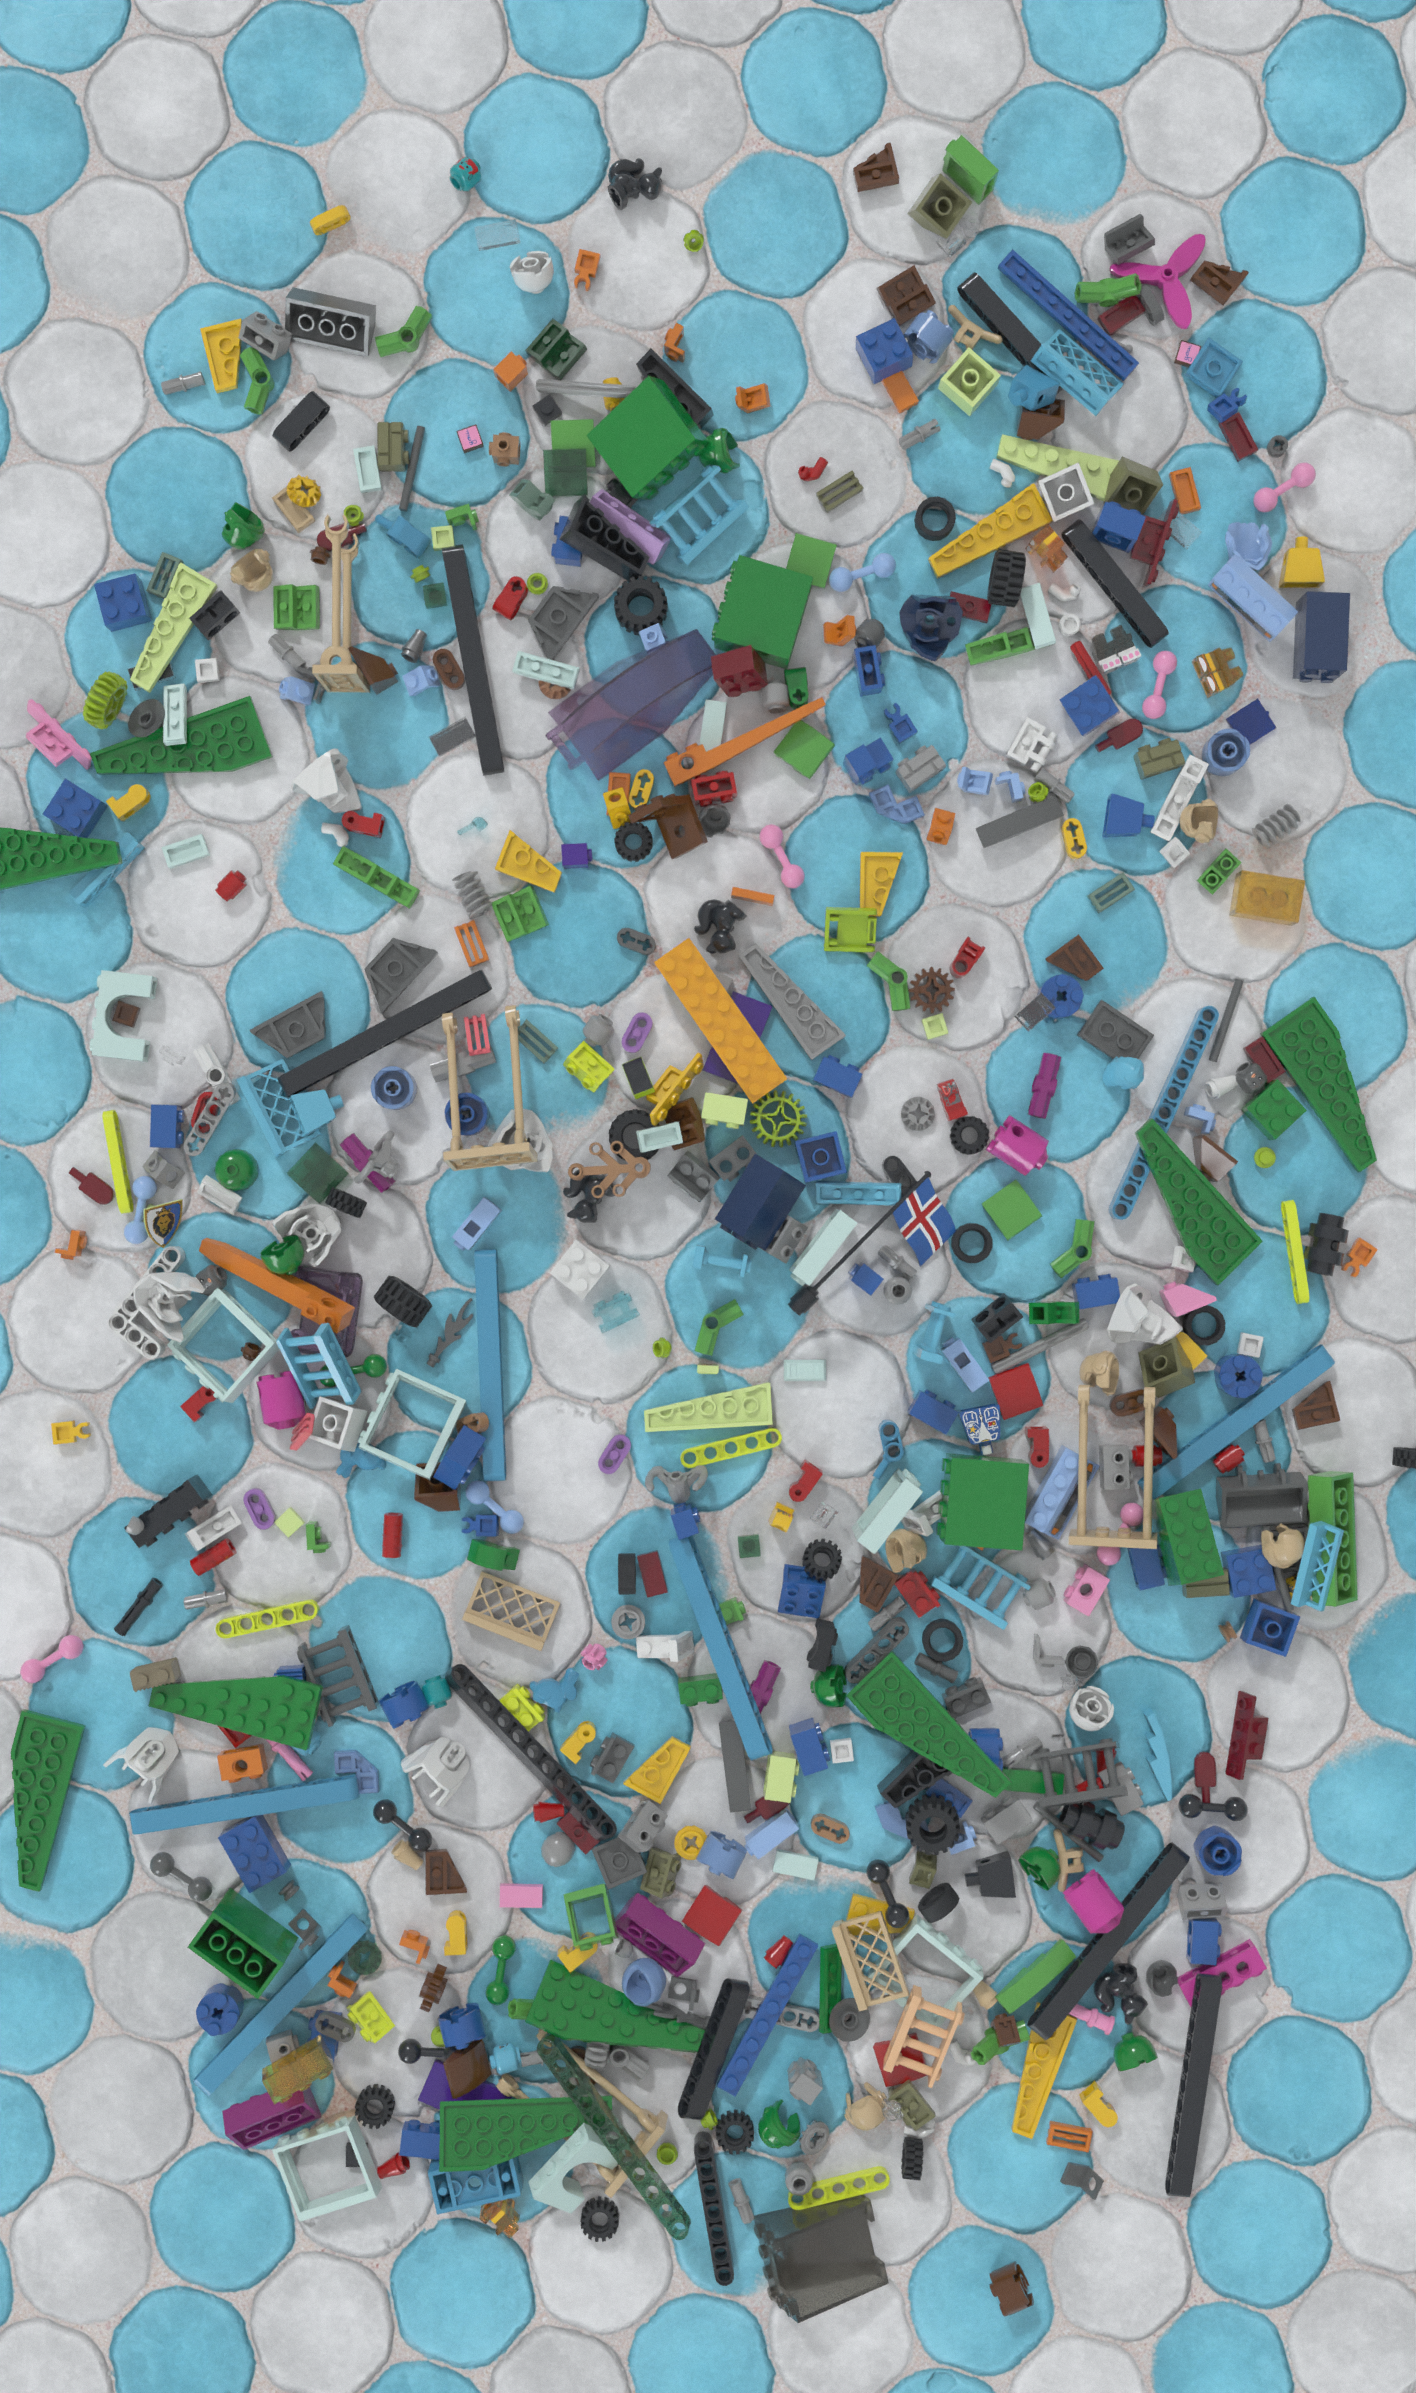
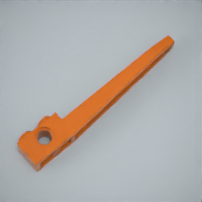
M821 697L707 752L703 744L698 746L697 743L686 747V752L680 755L678 752L670 754L666 757L667 761L664 762V766L674 787L718 767L825 707L824 699ZM685 758L692 759L694 763L693 767L689 770L684 769L681 765L682 760Z
M205 1238L201 1241L199 1252L216 1265L301 1309V1315L319 1325L329 1323L332 1331L336 1334L350 1325L355 1310L354 1306L293 1275L273 1273L268 1270L262 1260L227 1243L210 1238Z

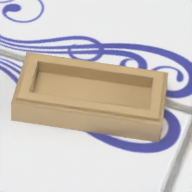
M287 486L272 497L273 501L298 533L315 522V519L306 507L298 506L290 500L287 495Z

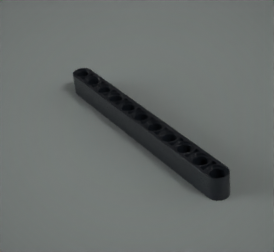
M461 544L442 548L482 773L483 776L505 772L464 546Z
M479 970L278 1077L277 1080L285 1095L289 1098L291 1095L302 1092L441 1018L442 1014L450 1013L492 990V987L483 970Z
M457 1664L446 1672L445 1679L456 1694L596 1840L603 1841L612 1838L616 1834L617 1827L615 1822L465 1665ZM454 1671L459 1672L460 1680L454 1677ZM469 1686L475 1689V1696L469 1693ZM483 1702H487L490 1705V1711L484 1709ZM498 1717H501L504 1720V1727L499 1725ZM513 1732L518 1734L519 1742L513 1739ZM528 1748L533 1750V1758L528 1755ZM543 1763L548 1766V1773L543 1771ZM557 1779L562 1780L563 1788L558 1787ZM572 1794L577 1796V1804L572 1801ZM587 1809L592 1812V1819L587 1817ZM602 1825H604L607 1828L606 1835L603 1834L601 1831Z
M1173 1842L1169 1843L1121 1902L1124 1906V1911L1120 1924L1108 1933H1097L1029 2018L1027 2026L1044 2040L1052 2036L1188 1864L1190 1859L1188 1854Z
M1198 1973L1195 1978L1165 2180V2190L1168 2196H1191L1222 1992L1220 1975Z

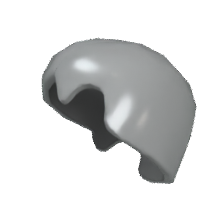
M557 1832L548 1836L541 1846L542 1858L548 1865L554 1867L567 1864L575 1852V1843L563 1832Z

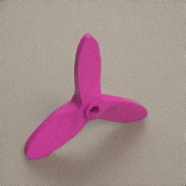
M1195 234L1188 238L1174 251L1165 265L1152 266L1134 262H1123L1119 265L1116 263L1112 264L1109 271L1118 278L1136 273L1139 275L1142 284L1157 286L1162 291L1163 303L1172 321L1177 327L1188 329L1192 319L1191 305L1186 290L1179 281V278L1187 273L1199 259L1205 247V236L1203 234Z

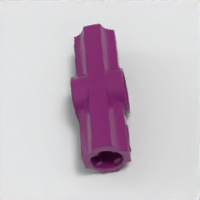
M1043 1053L1038 1074L1035 1075L1031 1092L1033 1094L1027 1115L1046 1119L1050 1100L1054 1096L1057 1086L1056 1077L1061 1062L1060 1056Z
M352 1133L340 1144L342 1149L354 1161L355 1167L361 1172L369 1162L368 1158L373 1151L371 1149L368 1150L355 1133ZM372 1171L367 1176L381 1193L396 1182L393 1177L391 1179L384 1177L377 1171Z
M764 1660L756 1679L750 1685L760 1715L764 1706H767L771 1698L773 1685L781 1670L780 1666Z

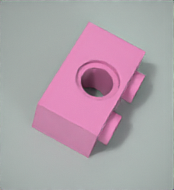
M1084 1564L1083 1567L1077 1569L1074 1575L1075 1581L1072 1586L1069 1585L1066 1588L1063 1596L1065 1597L1064 1601L1068 1605L1090 1616L1110 1579L1094 1568ZM1089 1584V1591L1085 1594L1080 1593L1081 1586Z

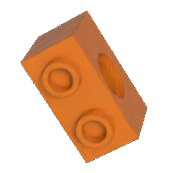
M263 1743L224 1750L217 1756L221 1781L228 1780L229 1783H234L248 1776L250 1779L262 1777V1774L268 1769ZM238 1761H245L248 1767L241 1768Z

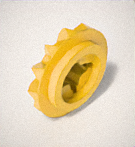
M298 474L297 477L290 479L287 485V495L298 506L312 507L320 500V486L316 484V480L309 479L308 475L301 477ZM301 485L306 490L309 489L307 495L304 493V491H300Z
M695 1825L685 1826L677 1832L674 1840L677 1853L684 1859L695 1860L707 1835L702 1828ZM696 1836L695 1843L697 1847L694 1845L687 1847L688 1841L686 1838L692 1839Z

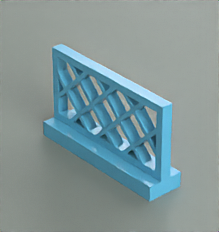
M1060 329L1040 346L1031 360L1046 375L1059 382V386L1095 416L1100 413L1102 408L1124 385L1122 381ZM1058 339L1062 341L1065 345L1059 344ZM1062 352H1067L1068 357L1063 356ZM1074 354H1077L1081 359L1075 358ZM1078 365L1083 366L1084 370H1079ZM1091 368L1095 369V370L1097 371V373H1096V372H1092V371H1091ZM1094 379L1100 380L1101 384H1096ZM1107 381L1110 382V383H1111L1112 385H1114L1115 387H1113V386H1108Z
M284 1059L245 1077L236 1079L275 1158L321 1135L319 1129L305 1137L299 1134L300 1127H298L297 1133L285 1129L288 1118L297 1120L295 1116L290 1115L291 1104L287 1113L275 1110L279 1098L289 1101V1098L280 1096L282 1092L281 1086L278 1095L266 1091L269 1080L279 1082L276 1078L271 1077L274 1068L282 1065L285 1073L289 1071ZM257 1076L267 1078L263 1090L254 1087L251 1079ZM257 1091L262 1092L261 1097H259ZM264 1094L277 1097L273 1109L263 1105ZM266 1110L272 1111L270 1117ZM274 1112L286 1116L282 1128L273 1125L271 1120ZM276 1129L281 1130L280 1135H278ZM283 1132L296 1135L294 1142L284 1147L281 1141ZM298 1136L303 1138L297 1141Z

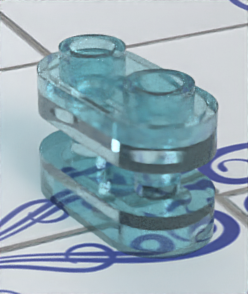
M623 1290L612 1295L614 1300L607 1303L605 1300H602L593 1305L595 1309L591 1310L594 1318L601 1316L604 1322L598 1326L601 1333H605L640 1316L637 1308L632 1310L629 1308L628 1302L633 1300L630 1293L625 1294ZM620 1306L623 1314L611 1319L608 1312Z

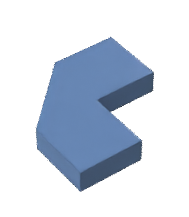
M889 784L869 792L877 814L904 825L925 816L917 795L897 804Z
M339 1750L334 1752L335 1774L356 1773L359 1794L379 1793V1770L357 1750Z
M888 1801L875 1806L882 1827L908 1839L906 1817H901L898 1807L894 1808ZM924 1820L920 1826L924 1830L929 1831L926 1820Z

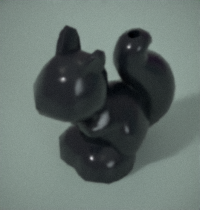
M637 158L635 162L629 159H620L613 163L608 173L610 182L608 192L618 210L626 208L628 198L637 199L639 193L651 201L656 199L662 188V179L660 178L662 168L658 167L652 173L644 174L638 179L634 176L639 175L644 170V161L641 158Z
M716 899L704 902L699 908L697 915L700 925L695 926L694 931L698 935H704L710 930L712 923L717 929L711 937L710 944L706 947V952L714 954L735 950L736 944L730 932L735 928L733 926L735 921H742L747 915L729 899L725 903Z
M576 1170L573 1174L577 1176L580 1170ZM606 1174L586 1175L579 1181L570 1178V1188L565 1187L563 1194L567 1198H574L583 1191L584 1199L579 1201L574 1209L567 1213V1217L578 1219L583 1223H595L597 1221L598 1212L596 1204H600L602 1198H595L591 1190L605 1179ZM613 1183L605 1191L604 1196H615L613 1194V1187L615 1186ZM597 1188L595 1194L597 1196L601 1195V1188Z
M1120 1963L1113 1966L1111 1972L1099 1975L1094 1982L1093 1989L1096 1998L1103 2003L1100 2006L1103 2012L1113 2010L1115 2005L1113 1996L1121 1998V2009L1125 2015V2023L1129 2025L1134 2017L1142 2014L1148 2003L1141 1995L1134 1993L1132 1983L1137 1981V1968L1131 1964Z

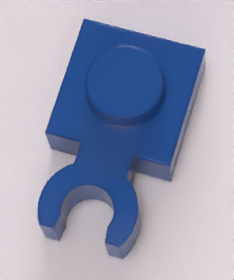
M1235 388L1232 390L1231 396L1228 397L1224 393L1209 403L1207 411L1222 423L1238 412V407L1246 403L1247 395L1245 394L1240 398L1237 397L1240 389Z
M894 703L893 707L896 713L890 714L886 708L884 709V715L887 719L892 720L888 727L900 744L917 734L918 731L908 714L901 716L900 706Z
M477 1514L476 1520L472 1517L462 1518V1521H467L470 1524L469 1529H462V1533L467 1534L476 1530V1536H499V1516L497 1514Z

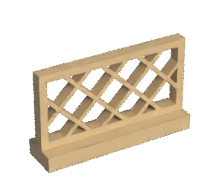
M482 1571L462 1620L542 1651L560 1602ZM483 1578L491 1579L496 1589L484 1593L481 1587ZM496 1582L503 1584V1586L498 1587ZM506 1586L511 1587L515 1597L503 1601L499 1589ZM480 1589L482 1595L476 1597ZM516 1590L521 1591V1592H523V1593L520 1594V1595H517ZM497 1591L502 1603L490 1607L485 1596ZM526 1594L531 1595L535 1605L523 1609L519 1597ZM483 1597L488 1608L481 1612L471 1609L474 1601ZM535 1597L543 1601L537 1603ZM517 1599L521 1611L509 1615L505 1603ZM545 1602L555 1605L552 1614L543 1617L538 1606ZM503 1605L507 1617L501 1620L495 1619L491 1609ZM537 1607L541 1618L529 1623L525 1611ZM489 1611L491 1617L483 1613ZM523 1613L527 1625L520 1628L515 1627L511 1617ZM550 1617L548 1624L546 1625L544 1619ZM509 1619L510 1624L505 1623L503 1621ZM542 1621L545 1626L543 1636L534 1634L530 1625ZM528 1627L530 1632L525 1631L523 1629Z
M882 1911L843 1921V1919L835 1921L831 1929L859 2011L867 2010L872 2005L909 1996L910 1993ZM878 1918L881 1926L878 1932L867 1927L869 1920ZM856 1925L862 1929L858 1938L850 1934L848 1926ZM864 1930L876 1936L872 1945L860 1939ZM878 1938L887 1943L888 1948L885 1953L874 1947ZM857 1944L869 1949L865 1958L856 1953L855 1948ZM871 1951L883 1957L879 1966L867 1960ZM885 1959L894 1964L895 1969L892 1974L881 1968ZM865 1964L876 1970L872 1979L863 1974L862 1969ZM878 1972L890 1978L886 1987L874 1981ZM891 1980L898 1982L901 1985L902 1991L895 1993L888 1989ZM872 1985L883 1991L881 1997L871 1998L869 1990Z

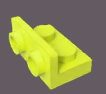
M585 1041L563 1063L567 1072L578 1078L583 1087L591 1090L593 1093L615 1070Z
M517 1683L499 1701L529 1732L535 1725L544 1720L545 1710L540 1703H534L526 1687H520Z
M370 1991L365 1993L353 2005L346 2007L349 2012L347 2017L354 2024L357 2023L361 2028L359 2033L366 2042L376 2043L395 2027L392 2020Z

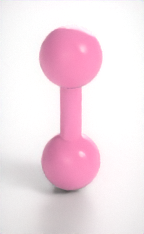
M1299 463L1293 468L1291 478L1274 490L1269 487L1259 489L1253 498L1255 508L1260 512H1269L1276 507L1278 497L1295 485L1300 488L1310 486L1316 476L1314 467L1309 463Z
M1170 651L1159 652L1153 660V667L1158 676L1153 695L1148 696L1142 704L1144 715L1150 719H1158L1166 711V701L1161 695L1166 675L1171 674L1177 667V658Z
M773 824L766 825L760 831V842L766 848L774 849L784 868L781 872L782 883L788 888L799 887L805 878L803 869L798 865L791 864L781 846L783 832L780 827Z
M1137 1503L1125 1504L1120 1511L1122 1524L1119 1528H1130L1140 1525L1143 1522V1508ZM1099 1546L1097 1557L1102 1564L1111 1566L1120 1560L1121 1550L1119 1547Z
M76 1635L65 1636L59 1643L58 1651L42 1661L38 1659L25 1661L20 1669L22 1679L28 1683L39 1682L44 1677L46 1667L62 1657L66 1659L77 1658L83 1651L84 1645L82 1640Z

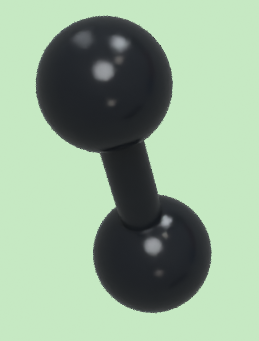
M1186 1794L1180 1798L1178 1803L1180 1813L1190 1819L1196 1818L1202 1811L1222 1812L1232 1821H1241L1248 1813V1806L1240 1797H1230L1224 1804L1203 1803L1198 1796Z
M383 1799L375 1804L373 1808L375 1820L381 1824L392 1822L408 1835V1843L413 1851L424 1852L430 1848L432 1844L431 1833L422 1827L413 1829L398 1817L397 1807L393 1801Z
M880 1859L871 1861L867 1866L866 1874L872 1883L880 1885L889 1907L885 1912L886 1921L894 1928H901L909 1921V1911L905 1905L896 1903L887 1880L890 1877L889 1865Z
M410 2038L400 2044L398 2055L402 2062L413 2064L421 2056L444 2057L446 2060L457 2048L456 2046L445 2048L422 2047L417 2040Z

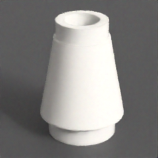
M1231 1075L1209 1079L1204 1087L1209 1098L1218 1099L1238 1087V1083L1236 1082V1076Z

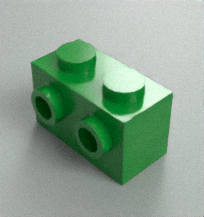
M717 1673L678 1678L680 1704H685L686 1707L696 1706L698 1702L705 1701L707 1704H715L723 1699V1690Z

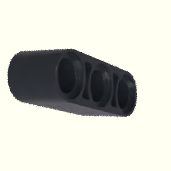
M311 391L276 427L272 435L273 438L287 451H293L328 414L330 406L317 393Z
M889 1156L883 1160L882 1169L892 1183H899L903 1176L910 1179V1186L906 1189L902 1188L903 1197L917 1183L916 1179L900 1158ZM890 1159L895 1160L898 1164L897 1169L893 1172L889 1171L886 1166Z

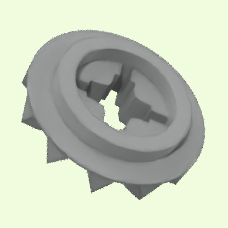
M914 1097L907 1100L901 1110L903 1123L909 1129L915 1131L928 1128L933 1123L935 1117L934 1106L928 1099L922 1097ZM918 1105H920V1111L927 1113V1115L921 1116L917 1123L916 1116L909 1114V1112L916 1111Z
M633 1605L619 1607L612 1616L611 1624L613 1631L623 1639L638 1637L645 1627L644 1614ZM626 1614L630 1619H637L632 1623V1631L628 1625L620 1626L626 1620Z
M814 2120L811 2125L807 2124V2129L801 2131L803 2136L799 2139L801 2143L800 2148L808 2155L816 2154L822 2150L829 2138L828 2126L821 2120L819 2122Z

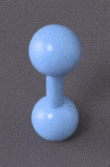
M880 553L873 559L872 565L851 572L847 568L838 567L829 576L830 586L835 591L844 592L851 587L855 579L873 573L881 578L889 577L895 571V559L888 553Z
M149 1176L138 1177L132 1185L133 1193L138 1198L134 1221L129 1222L124 1228V1236L132 1244H140L148 1237L143 1223L144 1209L147 1199L152 1198L157 1191L156 1182Z
M475 1480L469 1483L466 1488L467 1499L473 1504L484 1503L500 1517V1526L504 1532L515 1534L522 1529L524 1519L520 1512L516 1510L505 1511L489 1497L490 1490L485 1482Z

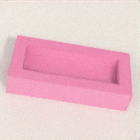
M500 1884L499 1907L542 1908L543 1884Z

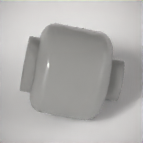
M770 680L768 685L762 688V704L768 712L781 713L790 705L788 686L781 683V680Z
M602 1014L591 1016L583 1028V1034L586 1037L585 1041L593 1047L605 1045L614 1033L613 1022Z
M892 1277L884 1285V1296L893 1304H903L910 1299L912 1287L906 1279Z
M1043 1578L1029 1583L1031 1586L1029 1590L1025 1588L1023 1599L1027 1606L1031 1605L1035 1610L1051 1605L1054 1602V1597H1056L1052 1583Z
M793 2162L786 2169L785 2183L789 2192L793 2195L801 2196L808 2193L812 2188V2171L804 2162Z

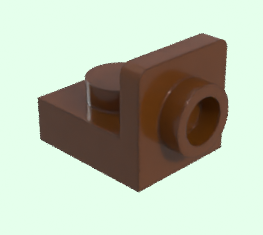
M1005 2013L995 2016L990 2025L991 2028H994L999 2048L1019 2044L1021 2040L1014 2015L1007 2016Z

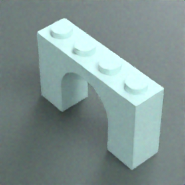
M101 970V975L97 978L99 995L96 996L94 1003L97 1012L96 1017L92 1021V1029L94 1030V1038L90 1040L92 1055L148 1062L150 1041L120 1036L112 1027L111 1012L114 1005L126 997L155 999L158 978L148 975Z
M583 2123L529 2181L533 2199L572 2213L585 2198L580 2182L566 2177V2173L573 2167L587 2162L597 2163L613 2170L626 2156L621 2138Z

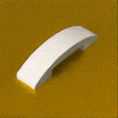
M1192 755L1188 756L1157 815L1150 833L1170 842L1179 824L1180 815L1200 783L1209 765L1208 763Z

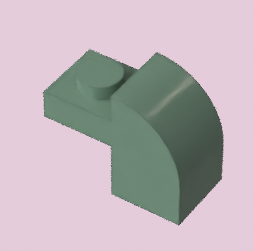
M522 479L509 494L522 509L539 521L551 511L552 505L555 502V499L550 494L542 493L530 480Z

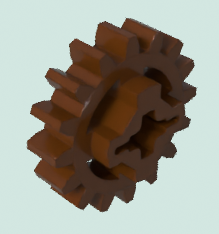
M933 967L929 968V972H926L923 968L921 970L922 975L920 976L916 973L914 975L916 981L911 980L909 983L914 986L908 990L909 993L914 995L910 998V1001L916 1000L917 1003L914 1007L917 1008L921 1005L922 1012H925L927 1008L930 1014L934 1013L935 1008L941 1012V1005L948 1007L947 999L953 1000L954 998L950 995V992L955 991V988L950 987V984L954 981L947 980L946 978L949 974L945 973L942 975L941 968L934 972ZM927 977V983L924 986H918L920 981ZM936 977L939 978L944 983V985H940L936 981ZM930 984L933 985V989H937V991L933 994V997L931 993L926 990L930 987ZM945 994L943 1000L936 1004L937 997ZM919 995H923L927 999V1003L922 1001Z
M437 1964L434 1973L428 1971L419 1997L423 1998L419 2009L429 2013L433 2003L439 2004L448 1979L443 1978L447 1969L446 1966Z

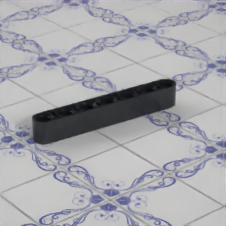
M973 272L957 287L959 295L994 334L1002 336V343L1023 367L1028 365L1045 374L1031 362L1042 344L977 273ZM1059 386L1057 394L1063 390L1061 386Z
M1078 519L1061 532V536L1067 546L1149 648L1154 647L1169 635L1168 629L1082 520Z
M727 1978L722 1983L678 2103V2115L680 2118L702 2120L705 2116L749 1996L750 1987L749 1983L745 1980Z
M702 2131L697 2133L694 2138V2156L715 2279L719 2285L727 2286L734 2279V2263L713 2139L708 2132ZM700 2143L708 2144L706 2148H701L698 2145ZM704 2164H710L712 2167L709 2169H705L702 2166ZM708 2185L715 2186L712 2190H708L705 2187ZM711 2206H716L719 2209L712 2211L709 2208ZM720 2227L722 2228V2230L716 2232L713 2230V2228ZM719 2248L725 2249V2251L722 2253L717 2252L716 2250ZM722 2269H727L729 2272L721 2273L720 2271Z

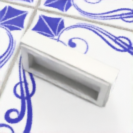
M208 1175L202 1179L197 1192L232 1215L237 1212L242 1200L241 1196L223 1187Z

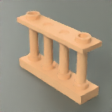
M913 1985L884 2056L883 2070L892 2073L895 2065L905 2066L928 2075V2087L932 2088L934 2082L940 2079L942 2068L940 2067L956 2028L963 2023L965 2013L962 2012V2003L957 2002L955 2010H949L925 2001L924 1997H922L921 1987ZM924 2009L950 2019L947 2029L945 2030L916 2019V2011ZM915 2027L943 2038L939 2048L910 2038L907 2034L909 2028L913 2029ZM908 2046L935 2056L932 2066L930 2067L901 2056V2048Z

